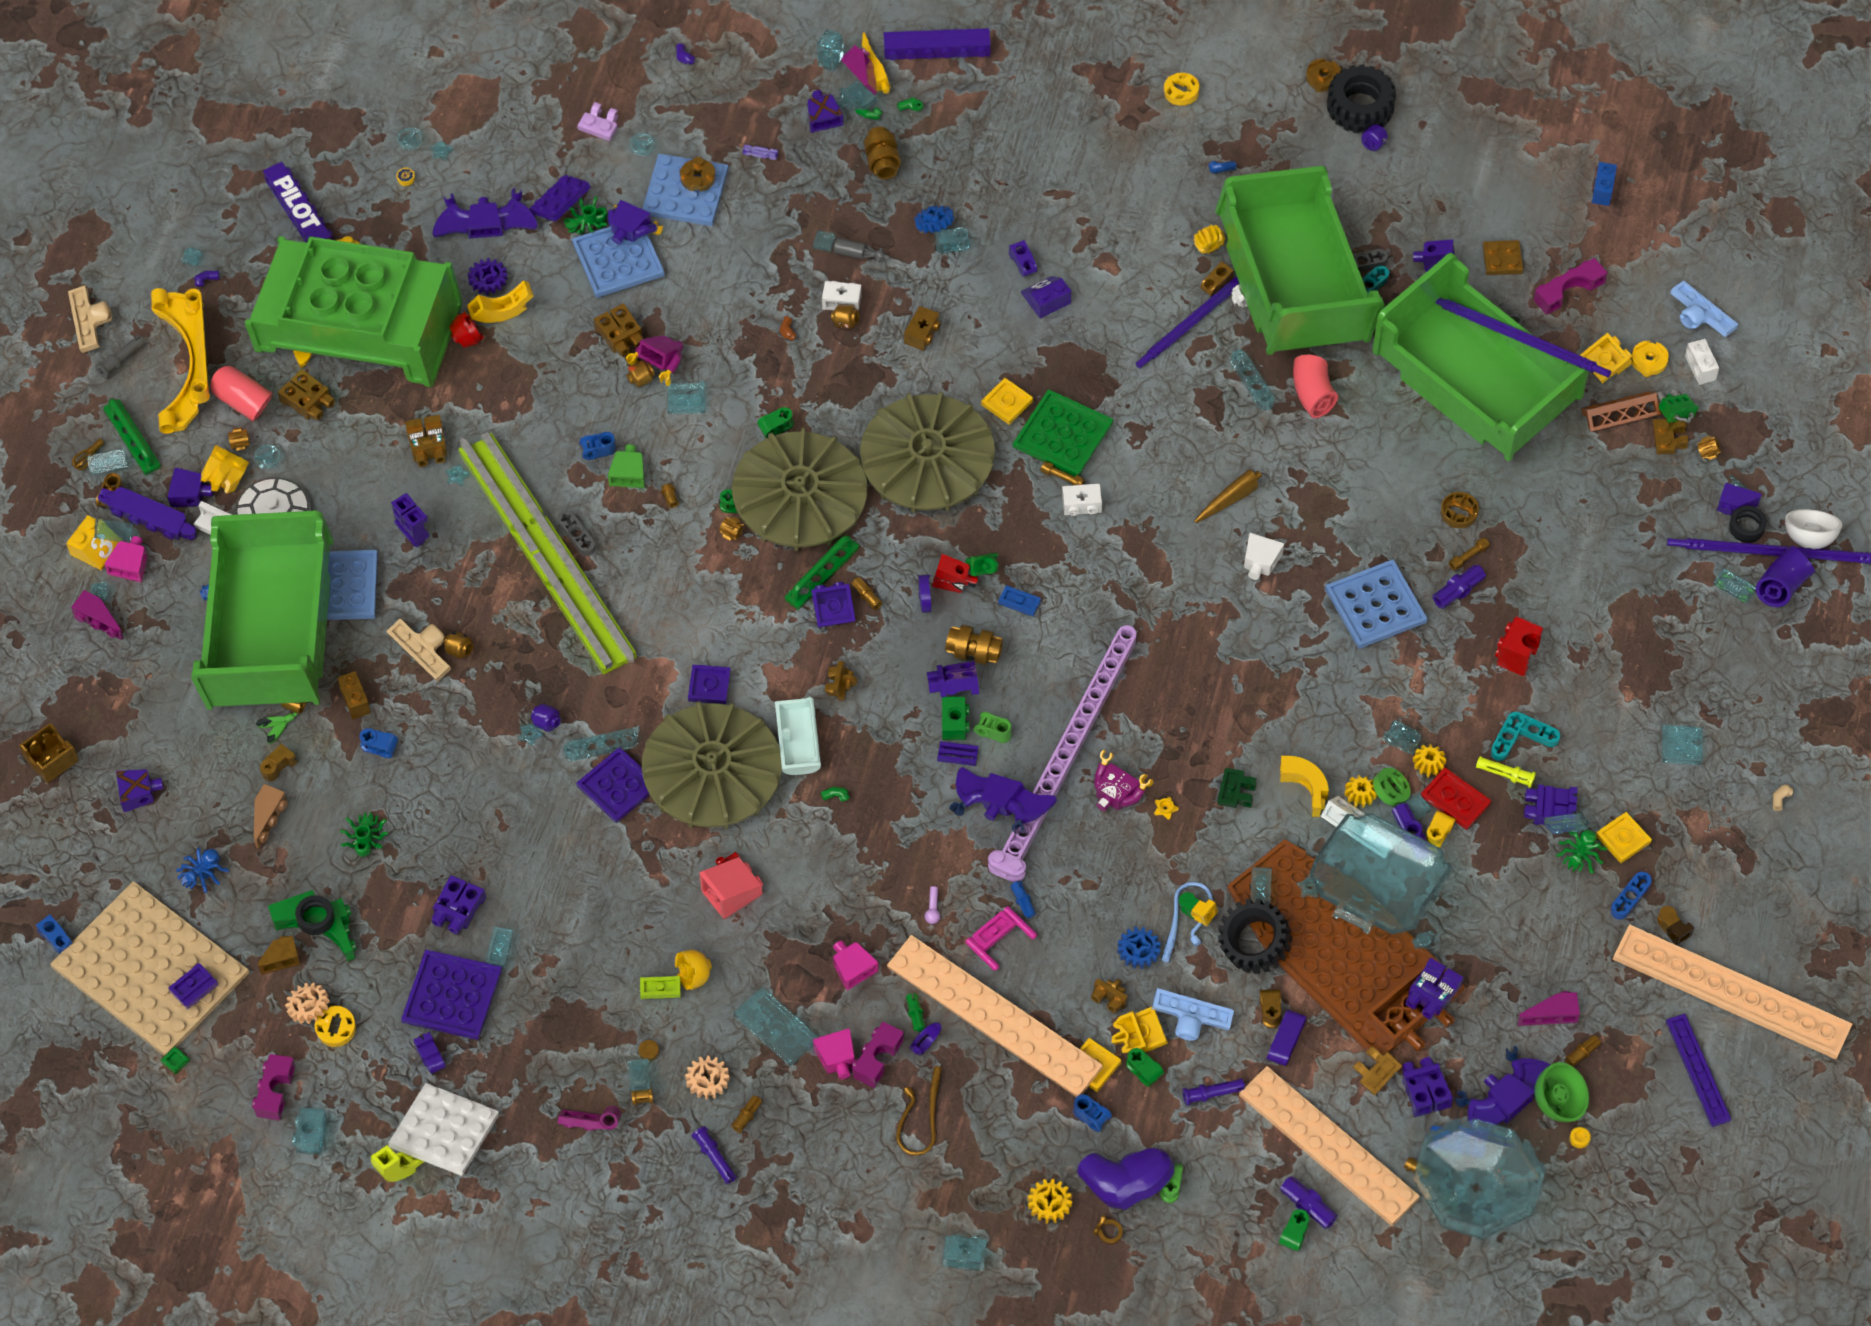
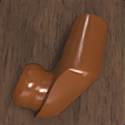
M785 316L779 332L785 339L793 341L796 338V333L790 327L793 320L791 317Z

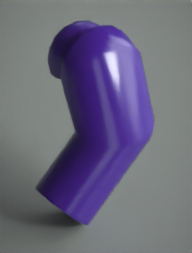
M684 44L676 45L677 60L684 64L692 65L695 57L685 52Z
M203 271L194 277L195 286H204V280H219V271Z

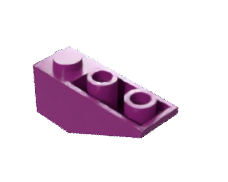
M83 590L71 606L74 618L79 622L90 624L95 630L100 629L106 632L112 638L116 637L122 640L123 635L120 627L100 597Z

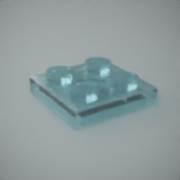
M1663 725L1662 763L1701 765L1702 728Z

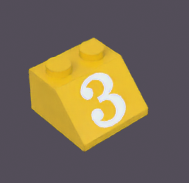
M87 515L66 544L71 556L102 570L118 542L122 540L103 522Z

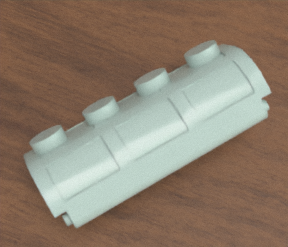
M808 697L806 699L775 701L782 771L788 775L810 774L818 771L821 767L814 699Z

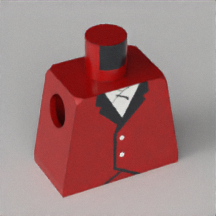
M942 554L931 587L961 593L964 585L975 588L978 577L968 574L969 564Z

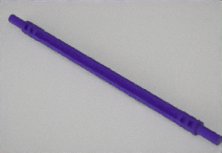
M1237 276L1147 350V354L1138 360L1135 365L1140 369L1151 359H1155L1228 298L1233 292L1232 289L1236 285H1240Z
M1438 298L1436 304L1449 312L1591 373L1596 372L1605 377H1610L1611 375L1610 370L1597 365L1596 362L1452 300Z
M1667 538V546L1685 547L1692 550L1780 556L1789 548L1787 546L1686 538V540ZM1797 547L1809 559L1871 563V553Z

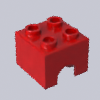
M1515 617L1513 622H1508L1505 628V636H1501L1497 644L1498 649L1495 657L1498 658L1497 666L1525 676L1529 668L1527 665L1530 655H1535L1539 648L1543 628L1519 617Z

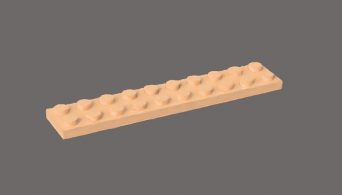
M1268 1066L1245 1087V1090L1240 1092L1239 1096L1391 1226L1419 1200L1420 1195Z

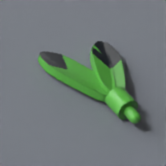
M289 713L284 717L262 718L256 722V725L260 728L273 727L267 736V743L271 744L280 737L287 723L294 720L297 713Z

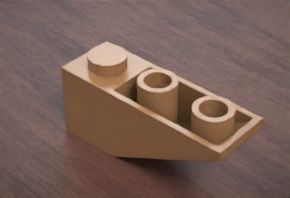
M266 784L262 786L254 802V841L258 849L262 843L267 841L270 829L275 827L279 814L286 809L288 803L285 792Z

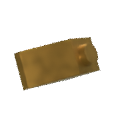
M293 935L282 936L272 941L258 961L261 975L300 965Z

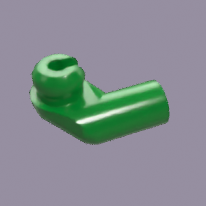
M912 97L898 102L897 108L899 111L907 108L921 111L923 109V102Z

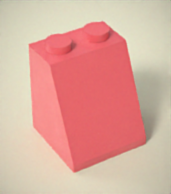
M739 857L699 873L701 892L723 919L763 894L761 879L758 876H754L747 862L743 863Z

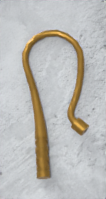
M934 1066L930 1086L931 1143L921 1151H910L901 1143L900 1134L904 1120L915 1103V1092L909 1086L903 1091L908 1098H911V1102L906 1107L899 1121L896 1140L902 1151L909 1155L925 1154L935 1144V1104L942 1069L939 1066Z

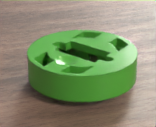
M1387 767L1374 776V790L1384 803L1390 806H1397L1404 803L1410 797V785L1405 776L1398 770Z

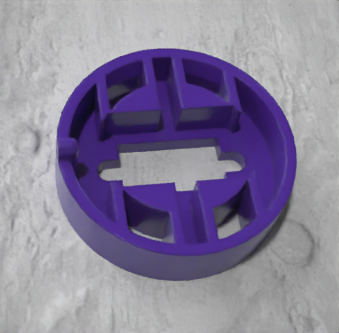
M928 574L918 575L921 613L931 612L930 575Z

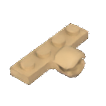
M86 286L68 291L80 351L85 353L99 348L96 327L112 320L110 307L105 301L91 305Z
M399 619L386 631L437 682L451 670L450 666L436 654V649L444 643L446 638L437 626L430 624L421 633L417 634L404 621Z

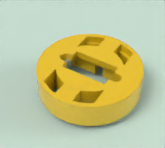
M1188 73L1171 75L1164 83L1165 98L1170 103L1179 106L1196 102L1199 96L1198 80ZM1173 82L1182 87L1187 86V89L1191 92H1184L1174 87Z
M341 1006L328 1007V1010L322 1011L324 1016H317L318 1021H315V1031L323 1044L330 1047H340L347 1044L354 1037L356 1022L348 1009ZM340 1014L339 1018L342 1019L337 1034L334 1033L331 1037V1033L328 1031L332 1018Z

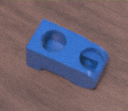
M48 915L36 924L38 933L48 941L58 954L73 944L62 927L51 915Z

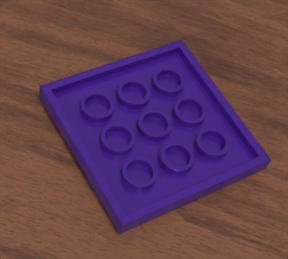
M425 949L401 1018L402 1023L479 1040L502 972V967Z

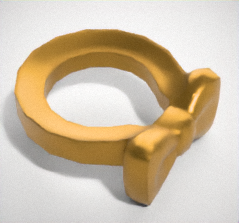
M1103 1215L1097 1223L1093 1234L1098 1235L1104 1243L1115 1244L1121 1239L1123 1228L1117 1221L1106 1219V1216ZM1112 1224L1116 1226L1119 1232L1118 1235L1113 1239L1106 1238L1101 1230L1102 1225Z

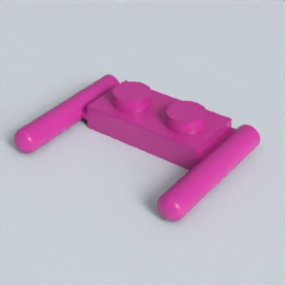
M1007 906L977 930L972 937H969L965 943L992 970L996 971L999 968V964L985 951L1014 929L1016 925L1031 939H1035L1037 933Z

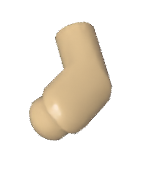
M1787 784L1781 785L1773 793V810L1780 811L1783 809V798L1785 796H1792V787Z

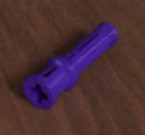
M1242 1078L1210 1086L1200 1084L1199 1087L1191 1089L1182 1088V1095L1185 1105L1188 1106L1192 1102H1206L1208 1098L1241 1092L1245 1090L1243 1088L1245 1085Z
M704 1126L697 1129L691 1137L700 1145V1151L709 1157L726 1184L731 1183L730 1179L732 1182L735 1181L737 1176L717 1149L718 1143L710 1137L708 1128Z

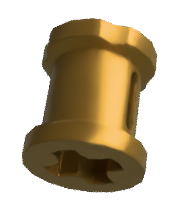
M651 1086L642 1089L631 1088L633 1106H636L637 1103L645 1102L653 1104Z

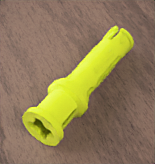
M1481 756L1476 764V768L1509 778L1512 783L1518 782L1527 785L1528 788H1532L1536 777V772L1534 771L1531 773L1522 770L1519 766L1513 768Z

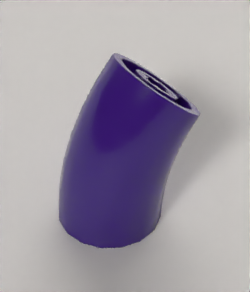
M1791 545L1761 576L1756 585V594L1768 606H1784L1798 588L1815 573V569L1807 557L1797 547Z

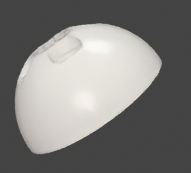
M1794 510L1785 517L1786 530L1796 544L1804 548L1820 549L1828 546L1838 537L1842 528L1840 519L1832 514L1818 510Z

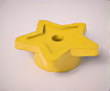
M1171 797L1155 800L1157 806L1154 812L1155 816L1163 815L1167 820H1170L1171 813L1179 809V807L1173 805Z

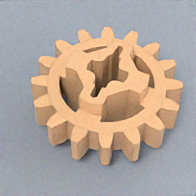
M305 983L303 988L297 986L298 991H291L293 996L287 997L289 1002L285 1004L288 1009L287 1013L294 1022L299 1021L300 1024H303L305 1020L308 1024L311 1023V1019L318 1021L317 1016H324L322 1011L328 1010L326 1004L330 1002L328 999L329 995L321 985L317 986L315 983H312L311 986Z
M707 1056L706 1060L699 1057L698 1063L692 1061L693 1068L687 1067L688 1074H685L687 1088H690L691 1094L697 1092V1098H700L702 1095H705V1100H708L709 1095L716 1098L717 1092L722 1095V1088H728L727 1082L730 1080L729 1075H727L729 1073L728 1068H724L723 1061L718 1063L717 1057L713 1061L710 1060V1056Z

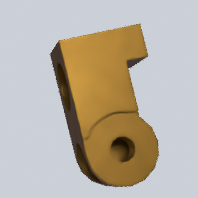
M1221 261L1203 280L1200 289L1212 297L1234 278V270Z
M281 743L262 761L259 768L264 780L274 781L287 765L293 767L298 762L295 754Z

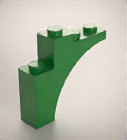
M313 890L268 905L276 931L287 928H299L295 916L296 907L304 898L315 895ZM342 898L330 902L335 916L334 923L323 935L337 944L347 961L355 959L353 952L357 951L353 939L349 940L347 936L350 934L347 924H350L349 916L352 914L349 905H344ZM312 907L305 911L303 918L309 924H317L326 918L327 913L322 907Z

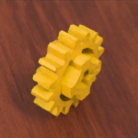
M1043 1179L1042 1185L1037 1182L1036 1189L1031 1188V1195H1028V1209H1032L1031 1215L1035 1216L1038 1214V1221L1045 1218L1047 1224L1049 1219H1052L1054 1223H1056L1058 1217L1063 1220L1064 1213H1070L1068 1207H1072V1194L1067 1193L1068 1187L1062 1188L1061 1181L1058 1184H1054V1179L1050 1183ZM1050 1196H1052V1201L1050 1203V1206H1048V1200L1050 1199Z

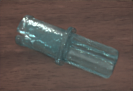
M1431 931L1419 933L1412 940V943L1415 944L1414 948H1427L1434 942L1435 935Z

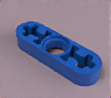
M1636 873L1612 903L1610 912L1615 919H1625L1648 891L1652 882L1651 876L1648 873ZM1644 879L1645 883H1642L1638 889L1637 886L1639 881H1642ZM1633 892L1637 897L1635 899H1628L1626 893ZM1623 902H1624V903H1625V906H1624L1623 911H1622V910H1621L1620 912L1616 911L1617 908L1619 909V908L1623 905Z

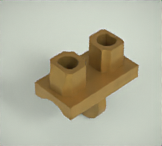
M838 661L837 666L829 667L828 677L834 680V683H827L825 685L827 695L836 696L839 701L845 700L846 690H850L851 686L857 685L858 679L853 676L854 672L844 666V661Z
M1097 978L1094 982L1091 1000L1100 1004L1104 998L1108 999L1107 1009L1115 1014L1120 1008L1125 1009L1128 996L1124 994L1126 989L1121 987L1122 980L1119 978L1115 982L1108 979L1106 983Z

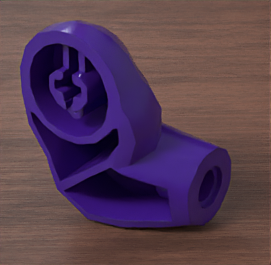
M1147 1148L1125 1155L1118 1163L1105 1158L1099 1153H1091L1085 1156L1079 1163L1077 1173L1098 1199L1108 1207L1126 1210L1137 1202L1150 1198L1159 1192L1170 1181L1174 1174L1175 1165L1172 1158L1164 1150Z

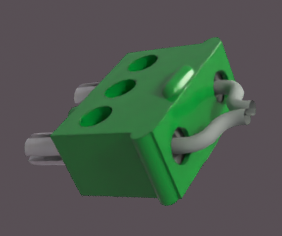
M1673 389L1671 394H1667L1666 397L1661 392L1657 393V397L1661 402L1658 409L1666 417L1667 422L1672 423L1680 420L1690 423V419H1694L1699 406L1695 405L1687 394L1680 395L1676 389Z

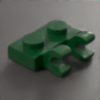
M1225 768L1217 805L1237 808L1239 803L1244 807L1251 808L1253 795L1240 793L1241 787L1249 791H1255L1257 778L1244 776V771Z

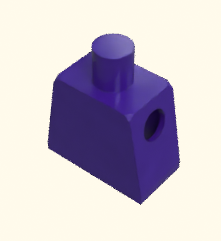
M1453 239L1425 242L1423 251L1413 252V262H1424V269L1427 272L1450 252L1455 255Z
M174 468L167 497L170 507H195L200 504L203 496L213 497L214 491H211V485H206L205 482L201 481L200 473Z

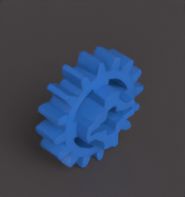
M937 205L935 207L931 206L927 210L923 209L922 213H917V217H915L916 228L920 232L924 231V233L931 231V233H934V231L940 232L942 228L947 229V225H952L954 221L952 209L949 207L945 208L944 205L941 207Z
M1135 927L1133 932L1127 929V935L1121 934V940H1118L1117 953L1120 954V960L1126 959V966L1131 963L1133 964V969L1137 965H1140V968L1143 969L1144 964L1150 967L1151 961H1157V956H1160L1161 944L1157 942V935L1152 937V930L1145 932V927H1143L1141 931H1138V928Z

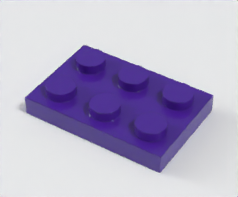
M564 175L529 209L533 215L556 222L591 187L586 181Z

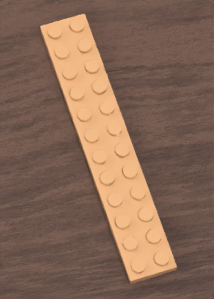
M1630 924L1613 957V960L1834 1059H1837L1852 1026V1023Z
M912 935L887 965L894 973L1075 1097L1085 1092L1103 1068V1065Z

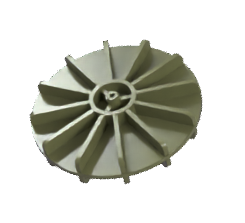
M939 391L938 395L924 394L911 396L910 393H907L906 398L893 402L885 408L880 407L877 410L878 414L871 420L863 433L860 457L866 478L874 489L881 494L883 500L888 499L900 506L911 508L913 513H916V509L937 510L943 508L946 512L949 511L950 506L963 502L971 496L975 497L978 494V490L983 486L992 471L995 447L990 427L973 409V405L970 403L966 405L959 400L946 397L944 392Z
M801 428V432H788L775 436L773 433L768 434L767 439L761 441L749 451L744 452L743 458L739 462L733 476L732 496L741 522H744L753 532L761 536L763 542L770 541L779 545L794 547V551H798V547H810L824 543L827 546L831 545L832 540L844 534L851 527H855L864 509L867 498V481L860 464V459L844 445L837 442L838 438L835 436L829 438L821 434L805 432V428Z
M698 701L696 706L680 710L671 716L667 714L664 717V721L646 741L642 756V775L649 795L659 806V810L662 813L665 812L671 817L687 823L689 828L694 826H723L725 830L728 829V825L744 821L753 815H759L760 810L777 791L782 773L780 747L770 729L764 724V720L762 718L758 719L751 713L735 707V703L732 702L730 705H701L700 701Z

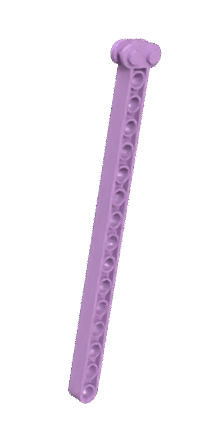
M1126 625L1120 627L1035 787L1034 794L1053 795L1056 797L1135 646L1136 630L1133 627ZM1084 711H1090L1092 713L1086 714L1084 713ZM1076 726H1082L1084 728L1078 729L1076 728ZM1069 741H1074V742H1076V743H1075V744H1069L1068 742H1069ZM1066 756L1067 759H1061L1059 757ZM1057 771L1060 774L1054 775L1052 772ZM1044 787H1050V788H1052V789H1051V790H1045V789H1043V788H1044ZM1048 811L1036 820L1023 824L1026 828L1025 834L1027 836L1022 837L1019 835L1021 834V827H1019L1017 834L1012 831L1002 851L996 850L990 853L988 869L991 873L1011 882H1019L1025 878L1026 865L1023 859ZM1018 849L1019 852H1012L1011 850Z

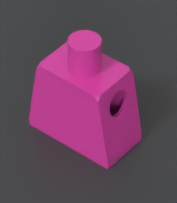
M133 536L130 543L118 542L104 564L108 575L142 582L147 553L145 547L141 546L143 540L140 537Z
M840 940L833 946L837 952L833 956V964L847 991L878 972V962L858 943H853L847 947L843 940Z
M850 1029L813 1039V1049L826 1072L829 1074L837 1072L839 1079L848 1078L851 1075L848 1068L852 1067L854 1063Z

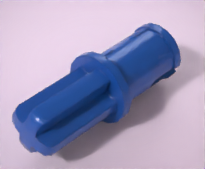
M1022 881L1012 883L1010 887L1016 897V904L1020 905L1024 916L1030 919L1036 914L1030 902L1031 897L1025 891Z

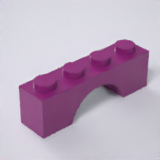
M1595 258L1589 261L1586 260L1580 266L1569 269L1562 276H1557L1551 282L1537 287L1534 301L1548 315L1561 308L1563 301L1562 293L1571 287H1582L1592 291L1605 284L1607 271Z

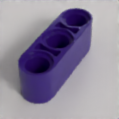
M1287 1009L1268 1052L1267 1060L1285 1067L1287 1066L1307 1016Z

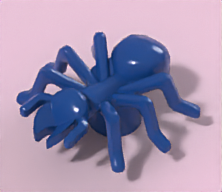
M198 847L196 850L197 861L190 855L183 858L185 861L190 860L195 867L182 864L180 868L176 869V872H182L184 868L192 871L182 872L177 879L180 880L182 877V886L187 883L185 887L188 888L190 886V889H193L196 885L197 877L200 876L204 893H207L204 879L211 877L217 885H220V882L213 874V868L223 872H229V869L223 868L218 864L220 856L217 850H205L201 857V848Z

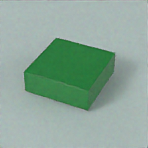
M175 1046L161 1059V1063L175 1075L190 1061L189 1057Z

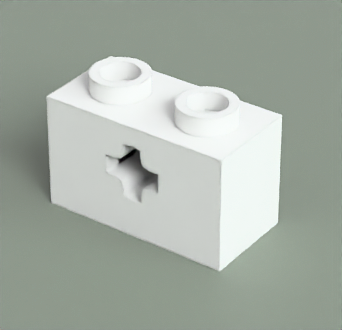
M825 281L822 309L835 310L838 305H853L859 311L861 301L860 284Z
M1100 484L1062 486L1064 515L1076 516L1078 514L1101 513Z

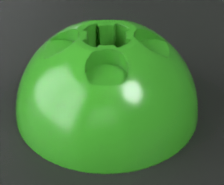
M1562 1062L1551 1064L1540 1073L1536 1080L1534 1088L1535 1100L1540 1110L1547 1117L1558 1122H1572L1580 1119L1585 1114L1589 1103L1588 1088L1582 1075L1573 1066Z

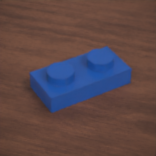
M1005 586L998 600L999 605L1034 617L1041 603L1040 597L1009 586Z

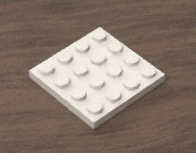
M425 1083L390 1139L389 1147L463 1176L497 1120L499 1111Z

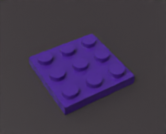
M620 747L576 783L577 787L615 823L619 822L650 796L644 784L642 768Z

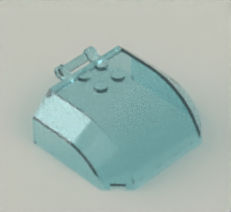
M1365 813L1363 817L1346 814L1317 853L1309 875L1320 897L1337 906L1333 913L1334 917H1340L1362 928L1363 932L1367 934L1370 933L1374 925L1390 934H1396L1417 928L1443 888L1452 870V866L1450 863L1445 862L1443 858L1444 852L1441 848L1372 813Z

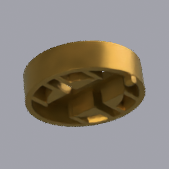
M1453 492L1442 501L1441 517L1451 527L1467 528L1477 520L1479 505L1470 494ZM1455 506L1467 511L1470 517L1460 513L1457 515L1455 511L1448 507Z

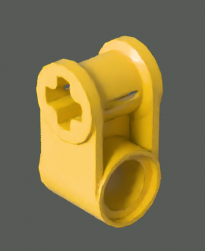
M1438 810L1427 829L1426 840L1432 850L1441 847L1456 820Z

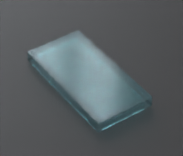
M763 987L734 1012V1016L789 1066H792L813 1046V1039L819 1038Z

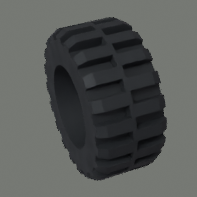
M1353 65L1349 69L1345 68L1340 71V74L1337 73L1329 84L1327 97L1329 116L1333 121L1335 120V124L1339 127L1343 126L1344 130H1351L1357 134L1358 132H1364L1371 125L1384 127L1391 120L1394 113L1396 100L1395 85L1387 74L1384 75L1382 70H1376L1373 66L1365 67V65H1359V67H1355ZM1353 94H1366L1375 99V102L1359 105L1351 102L1347 97Z

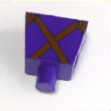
M821 90L814 91L812 93L813 98L807 100L810 132L843 126V113L831 94L823 95Z
M146 769L116 771L120 802L124 812L152 803L154 801L153 791L164 789L162 778L151 780Z

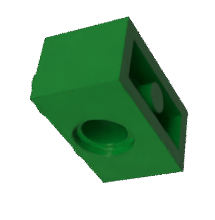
M942 697V740H965V733H969V721H965V716H969V704H965V697Z

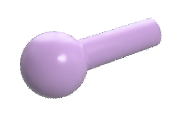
M934 886L930 887L929 909L925 913V920L930 924H935L940 920V913L937 910L938 887Z

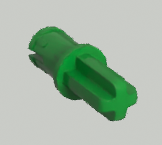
M913 993L914 998H912V994H908L906 996L909 1008L908 1016L911 1017L913 1030L921 1032L925 1029L922 1016L924 1012L920 1008L918 994Z

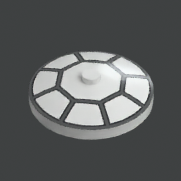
M280 477L261 479L249 485L240 494L235 506V515L311 511L310 501L305 490L296 482Z

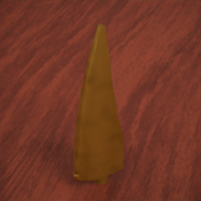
M1248 469L1220 492L1198 515L1194 522L1198 523L1247 497L1258 488L1257 480L1262 477L1259 471L1253 473L1252 470Z

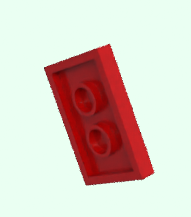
M1445 767L1422 791L1420 796L1442 813L1455 818V822L1466 830L1471 827L1491 804L1489 798Z

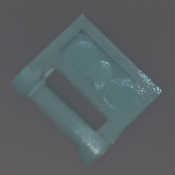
M705 381L689 384H673L671 382L668 386V414L705 413ZM674 391H699V394H674Z

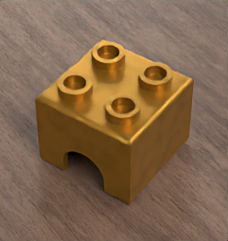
M51 722L19 745L24 759L47 784L79 761L74 747L67 740L64 741Z

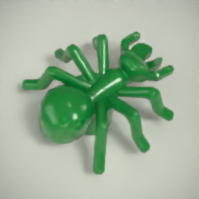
M597 196L594 197L592 205L584 206L583 200L579 199L583 216L576 214L572 206L569 208L575 218L564 219L565 227L570 229L568 233L576 232V229H578L577 234L583 235L585 224L588 226L589 233L594 232L591 225H594L599 230L603 226H607V223L604 222L607 221L608 212L605 207L596 208Z
M365 812L362 821L361 815H359L358 822L361 825L358 827L354 825L349 817H346V821L355 830V834L351 835L348 831L342 829L340 833L345 834L350 839L356 838V840L352 844L349 842L342 843L341 847L348 846L354 848L356 854L360 857L368 856L371 853V845L375 849H382L383 846L379 843L376 844L373 838L382 840L384 835H388V832H382L380 836L371 833L381 831L383 824L387 820L383 819L379 823L378 828L371 829L378 822L377 815L373 822L374 819L371 812H369L368 817Z
M1569 830V834L1575 837L1576 844L1570 839L1559 841V844H1570L1575 849L1565 848L1560 853H1557L1556 857H1561L1566 852L1574 853L1572 856H1567L1563 861V864H1566L1569 859L1568 870L1573 866L1572 872H1574L1581 865L1579 868V872H1581L1584 865L1582 860H1586L1590 874H1593L1592 861L1589 855L1595 856L1596 861L1601 865L1603 861L1599 858V854L1592 852L1591 849L1598 847L1601 851H1607V847H1602L1600 843H1596L1597 835L1592 830H1584L1580 835V839L1577 832Z

